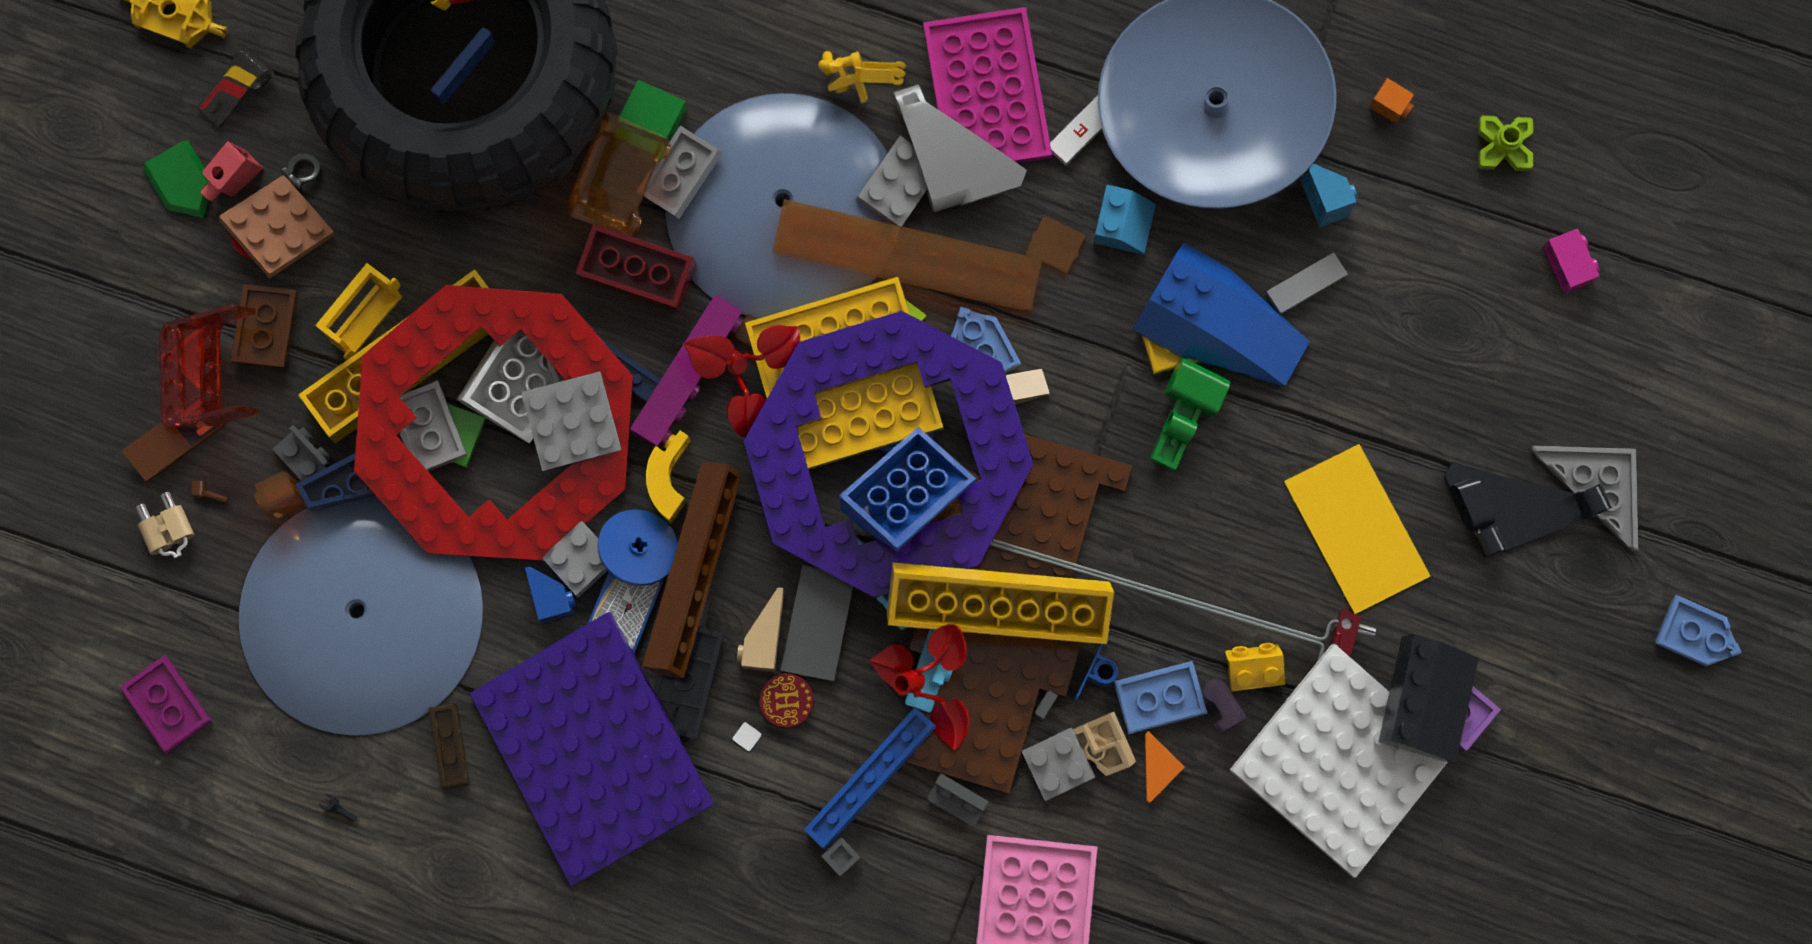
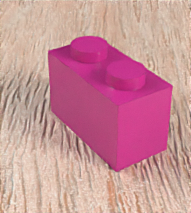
M1578 229L1549 239L1543 246L1564 294L1592 284L1600 276L1598 263L1594 258H1591L1588 252L1587 239L1584 235L1580 234Z

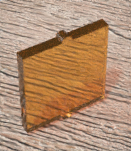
M1044 216L1037 231L1032 233L1033 239L1025 255L1067 274L1074 259L1079 256L1078 250L1086 235Z

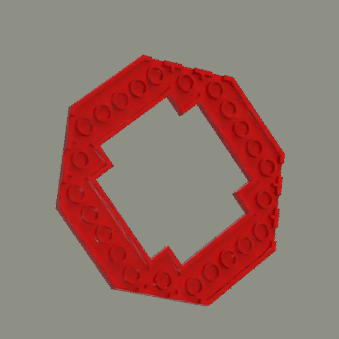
M445 285L362 355L354 471L427 553L544 560L543 557L579 522L583 521L586 524L625 490L633 375L562 294ZM481 327L484 328L499 347L521 330L565 381L601 372L621 446L620 451L572 463L509 519H506L490 500L468 517L397 437L403 429L417 418L400 399V396Z

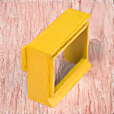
M366 263L315 326L327 336L333 345L345 353L343 357L348 360L358 352L402 298L397 291L400 288V283L396 278L389 280ZM371 278L376 285L339 330L333 333L329 329L330 326Z

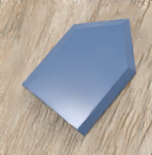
M960 307L952 337L1002 362L1005 373L1021 365L996 317L983 315Z
M1678 595L1674 596L1656 637V645L1705 667L1742 653L1732 635L1727 617Z

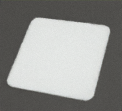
M744 722L734 735L733 740L747 751H750L761 737V733Z

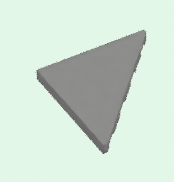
M1559 446L1531 447V452L1572 493L1581 492L1601 484L1612 508L1595 516L1631 552L1638 551L1636 449Z

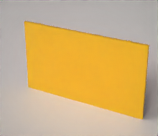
M1360 444L1284 481L1293 498V502H1295L1354 614L1431 577Z

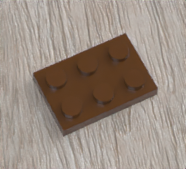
M243 284L231 356L233 364L286 369L298 298L297 290Z

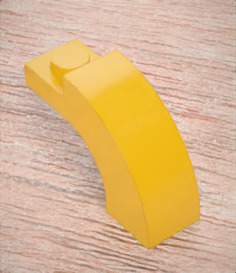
M681 430L676 436L672 434L664 446L666 448L665 452L655 446L649 457L646 469V484L650 498L659 514L670 524L673 523L687 503L685 498L678 494L671 485L673 466L691 442L689 436Z

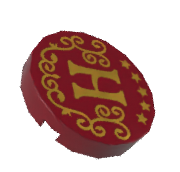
M784 673L774 676L765 683L760 693L759 703L762 714L770 723L779 728H793L801 725L808 719L813 710L814 697L811 687L804 679L795 674Z

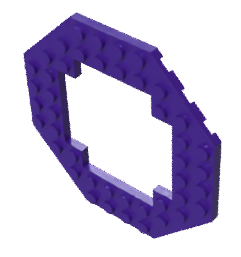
M903 311L799 342L744 440L773 544L873 598L889 594L892 563L960 569L979 567L1034 466L1002 362ZM917 363L925 388L951 381L981 480L974 482L958 496L963 514L927 524L898 551L879 539L859 545L852 520L825 527L797 427L822 420L815 394Z

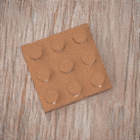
M284 175L219 216L220 223L269 279L334 236V231Z

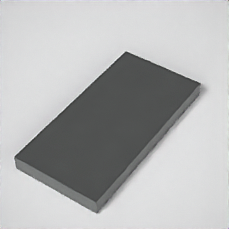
M802 565L781 672L831 682L835 681L853 586L837 579L820 568Z

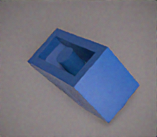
M532 567L525 568L538 620L542 624L574 615L572 607H575L576 603L572 591L567 592L564 585Z

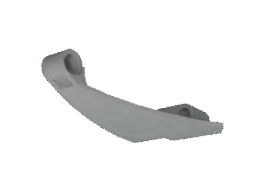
M919 85L893 92L897 110L904 119L928 188V198L934 213L960 204L962 206L1021 186L1027 171L1025 168L952 118L925 102Z

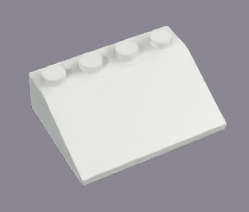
M520 330L501 347L493 341L456 400L520 439L530 443L533 435L521 392L554 384V381L546 363L547 359Z

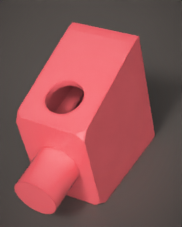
M227 141L203 170L202 174L209 182L200 192L211 202L221 192L233 197L264 168L246 150Z

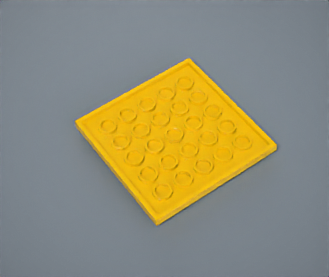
M895 277L749 321L745 325L754 355H761L762 353L757 349L758 337L764 329L772 325L797 326L800 331L801 342L899 311L909 314L899 278ZM765 359L761 361L756 360L766 398H768L785 367L771 369L766 364ZM917 363L815 394L822 420L797 427L809 470L900 443L917 427L926 434L944 429L932 388L924 387Z

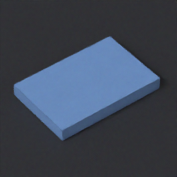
M1193 661L1113 682L1128 735L1207 714Z

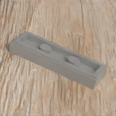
M1333 252L1266 292V295L1276 311L1281 315L1345 278L1348 273Z

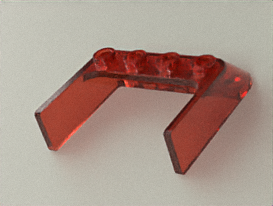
M229 304L163 324L159 332L160 412L163 425L166 427L216 426L258 415V409L241 406L222 408L221 330L230 321L255 315L254 308Z

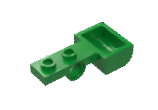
M1183 357L1180 358L1163 394L1175 401L1149 460L1171 471L1176 470L1186 445L1191 441L1198 425L1196 422L1200 413L1211 418L1219 412L1229 389L1230 381Z

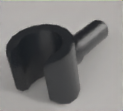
M325 794L332 800L329 807L319 803L323 810L328 812L335 811L353 823L358 818L340 805L339 799L333 795Z

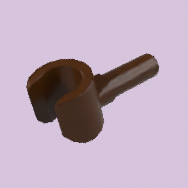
M195 480L191 482L190 491L194 497H206L225 504L227 503L228 497L206 491V482Z

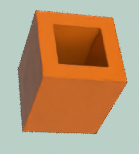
M1387 78L1369 108L1396 124L1400 116L1406 118L1414 106L1410 103L1414 94Z

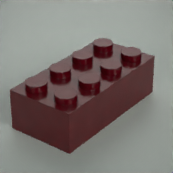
M593 224L575 274L582 281L679 313L697 263L694 257Z

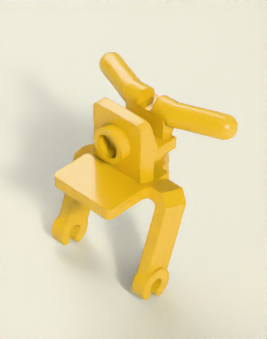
M826 51L822 55L823 60L818 63V67L823 74L830 75L836 72L840 74L829 82L827 86L829 91L835 90L836 93H842L850 90V85L855 83L861 103L867 102L868 99L863 82L900 85L904 81L902 77L905 76V71L902 69L906 67L905 63L900 61L895 63L863 62L859 52L833 60L832 53ZM854 66L855 72L848 74L846 68Z

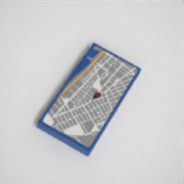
M608 573L588 623L607 612H612L635 655L666 577L655 584L635 586L624 583Z

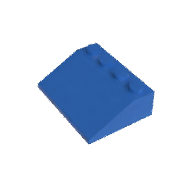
M917 427L840 495V508L861 529L898 551L976 481V478Z

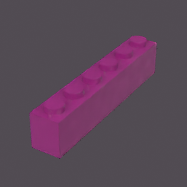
M715 294L685 343L701 336L720 335L726 338L729 332L735 334L743 321L739 318L742 311ZM685 343L629 430L631 434L654 448L659 443L665 445L672 434V431L668 430L672 422L679 423L687 410L683 408L684 403L688 398L693 400L701 388L696 385L701 376L692 367Z

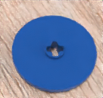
M627 510L614 515L605 523L600 532L597 547L603 566L613 577L630 585L646 586L655 584L668 576L678 541L670 525L658 515L644 510ZM635 543H639V546L643 547L642 552H638L637 548H633Z

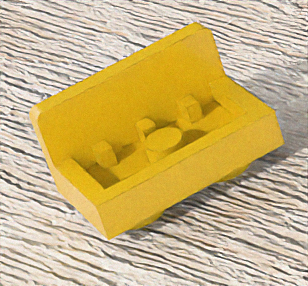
M1263 643L1259 647L1247 648L1238 646L1232 650L1225 651L1231 692L1285 685L1284 655L1279 645Z

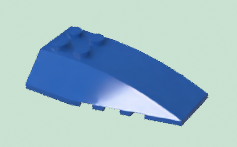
M1184 242L1132 330L1178 357L1191 358L1201 361L1202 364L1226 368L1227 371L1250 375L1251 378L1285 387L1309 344V341L1229 267Z

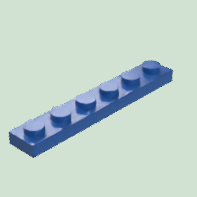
M915 707L804 830L826 850L937 726Z

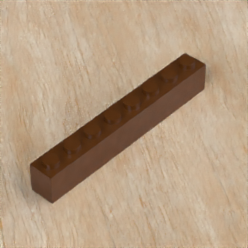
M701 463L642 667L657 675L684 678L742 477V473L728 464Z

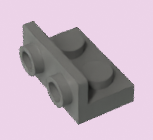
M292 425L290 427L292 432L272 449L301 481L331 466L328 461L332 457L322 446L318 449L314 447L311 443L314 438L304 427L299 430Z
M940 774L927 798L929 802L972 827L976 825L989 802L943 774Z

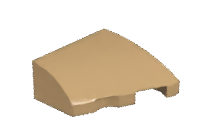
M1114 712L1073 729L1086 758L1095 762L1097 768L1104 775L1108 776L1128 768L1136 762Z

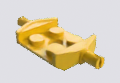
M124 0L132 4L131 18L136 28L140 29L142 27L182 42L188 48H192L207 33L225 38L226 35L224 33L227 34L228 31L227 27L213 23L212 2L210 0ZM167 5H176V10L173 14H163V10Z

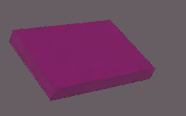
M166 655L119 687L166 754L212 722Z

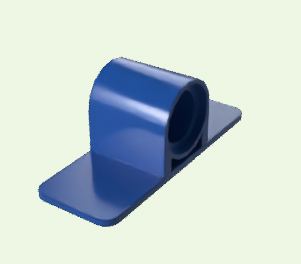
M1103 644L1100 645L1074 702L1077 701L1086 680L1104 687L1109 686L1118 675L1116 664L1099 655ZM1102 666L1108 667L1112 672V677L1108 680L1101 679L1097 672L1098 668Z

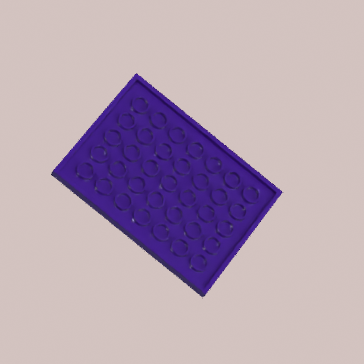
M612 612L605 613L470 693L570 886H575L715 805Z

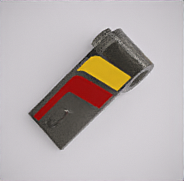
M251 48L240 49L234 55L233 62L197 107L217 127L221 128L252 88L259 89L270 81L274 70Z

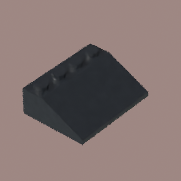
M1411 634L1402 636L1378 742L1456 764L1479 658L1441 641L1421 635Z

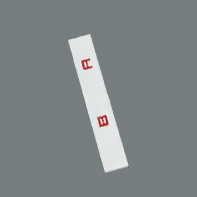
M1098 96L1050 143L1052 154L1065 166L1102 130L1098 110Z

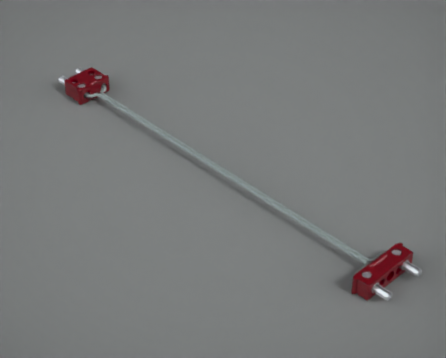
M995 539L990 544L994 548L1317 644L1321 647L1318 660L1325 651L1322 641L1329 637L1333 624H1335L1329 647L1331 644H1336L1349 657L1351 656L1357 633L1369 637L1375 636L1371 632L1376 633V628L1360 624L1362 616L1350 613L1347 609H1342L1338 613L1337 620L1334 619L1328 623L1325 636L1321 638Z

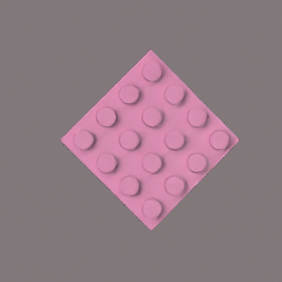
M987 835L976 944H1089L1097 847Z

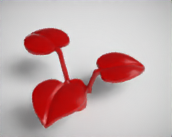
M781 324L767 327L760 333L757 340V349L762 353L761 355L741 354L734 349L733 344L727 338L720 335L701 336L685 343L692 367L698 375L703 378L712 379L723 374L726 368L733 374V377L740 385L744 396L732 397L727 406L729 424L739 436L746 438L766 402V399L760 394L749 396V391L740 377V374L747 369L748 360L761 361L765 359L766 364L771 369L785 367L797 344L800 342V331L797 326Z
M948 624L939 627L930 636L928 651L936 658L932 663L920 669L911 670L914 665L913 656L901 644L885 648L877 656L871 658L870 663L881 678L894 688L899 695L913 693L915 698L922 697L940 703L933 708L930 720L937 726L934 730L936 735L947 743L952 750H955L964 742L969 730V714L966 707L958 699H951L946 702L942 697L921 692L925 685L924 672L936 667L939 663L947 671L958 670L966 661L967 646L962 630L955 624Z

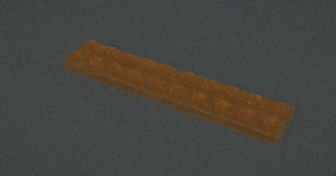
M786 199L783 202L772 250L773 253L881 278L892 279L898 277L899 281L1028 312L1032 310L1042 259Z

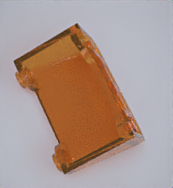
M605 111L601 119V129L587 150L569 196L567 209L571 217L632 237L633 232H638L642 222V218L639 217V205L656 163H659L662 159L666 160L670 153V140L625 118Z

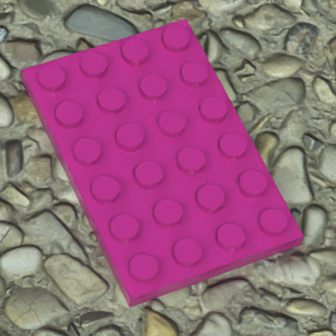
M1026 7L924 22L923 29L937 109L1016 163L1052 158Z

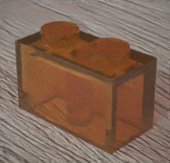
M285 471L254 484L258 492L254 494L257 504L261 509L264 508L267 514L271 513L276 518L306 505L295 485L297 481Z

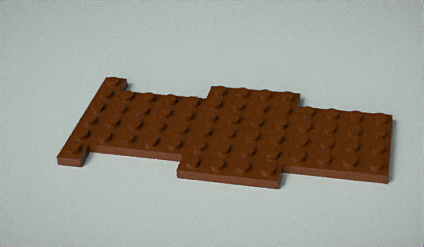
M1024 434L1034 466L994 539L1076 564L1098 486L1124 493L1132 465ZM989 546L980 566L971 569L1072 578L1074 572ZM915 628L909 651L918 654L922 653L930 629ZM962 632L967 646L966 661L961 668L952 671L949 682H943V685L939 687L937 696L944 698L946 702L951 699H958L964 704L968 711L970 722L967 736L959 748L952 750L933 731L905 763L1009 794L1039 690L1051 691L1056 695L1066 697L1081 642ZM935 701V702H934V705H933V708H934L936 705H939L940 703L937 702V701ZM919 710L930 720L931 712Z

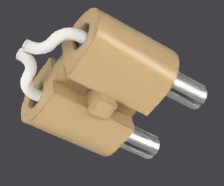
M165 492V494L161 495L166 510L160 512L161 514L156 517H150L145 504L136 506L142 520L138 527L151 555L160 553L163 556L172 555L174 558L181 556V550L186 547L187 540L194 537V532L182 506H175L170 492ZM183 543L178 547L177 554L174 551L164 552L172 548L174 544L179 545Z

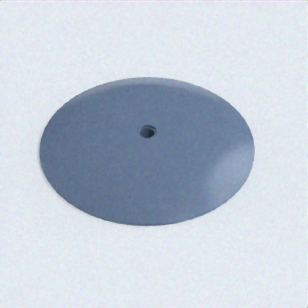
M1164 0L1136 18L1122 32L1112 46L1105 60L1098 87L1099 118L1102 131L1115 158L1136 181L1150 191L1173 202L1187 206L1213 209L1239 207L1264 200L1282 191L1302 176L1312 163L1315 162L1324 148L1334 122L1336 110L1335 77L1327 53L1312 30L1298 16L1273 0ZM1218 99L1221 100L1223 103H1221L1220 105H1213L1210 101Z
M770 94L741 101L720 111L694 133L699 138L719 149L723 154L681 217L678 219L666 210L665 212L667 229L673 249L676 252L694 257L697 264L691 279L704 293L711 298L716 294L741 310L742 315L759 319L869 286L879 275L892 253L899 230L856 200V198L887 155V151L876 135L853 114L835 104L811 96ZM780 199L790 201V204L784 208L776 205Z
M377 496L315 511H310L307 508L289 519L267 540L254 559L245 579L239 606V631L244 656L254 678L266 695L279 708L300 722L322 731L342 735H371L398 729L428 714L430 707H435L442 703L459 684L468 670L477 650L483 621L481 586L471 557L467 555L427 553ZM357 606H364L363 616L357 619L354 618L353 610Z

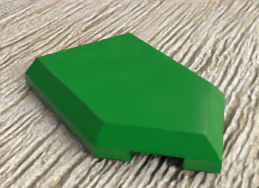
M189 141L178 143L147 161L142 166L168 211L205 219L208 199L200 191L209 180L202 174L205 168Z

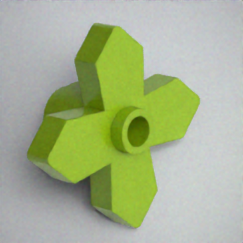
M1481 116L1478 121V134L1490 144L1478 153V168L1494 170L1505 158L1515 171H1530L1533 167V153L1522 142L1533 133V119L1517 117L1511 125L1504 126L1497 116Z

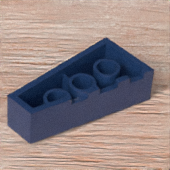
M355 454L295 484L310 511L376 496L354 471Z

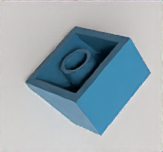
M1312 163L1302 175L1300 181L1319 227L1348 218L1358 199L1355 187L1349 185L1346 177Z
M1107 185L1093 243L1144 255L1156 204L1132 190Z

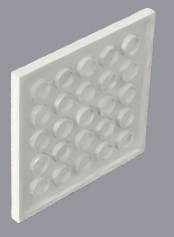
M1331 644L1231 767L1230 771L1351 877L1356 878L1447 762L1378 742L1389 691L1336 644Z

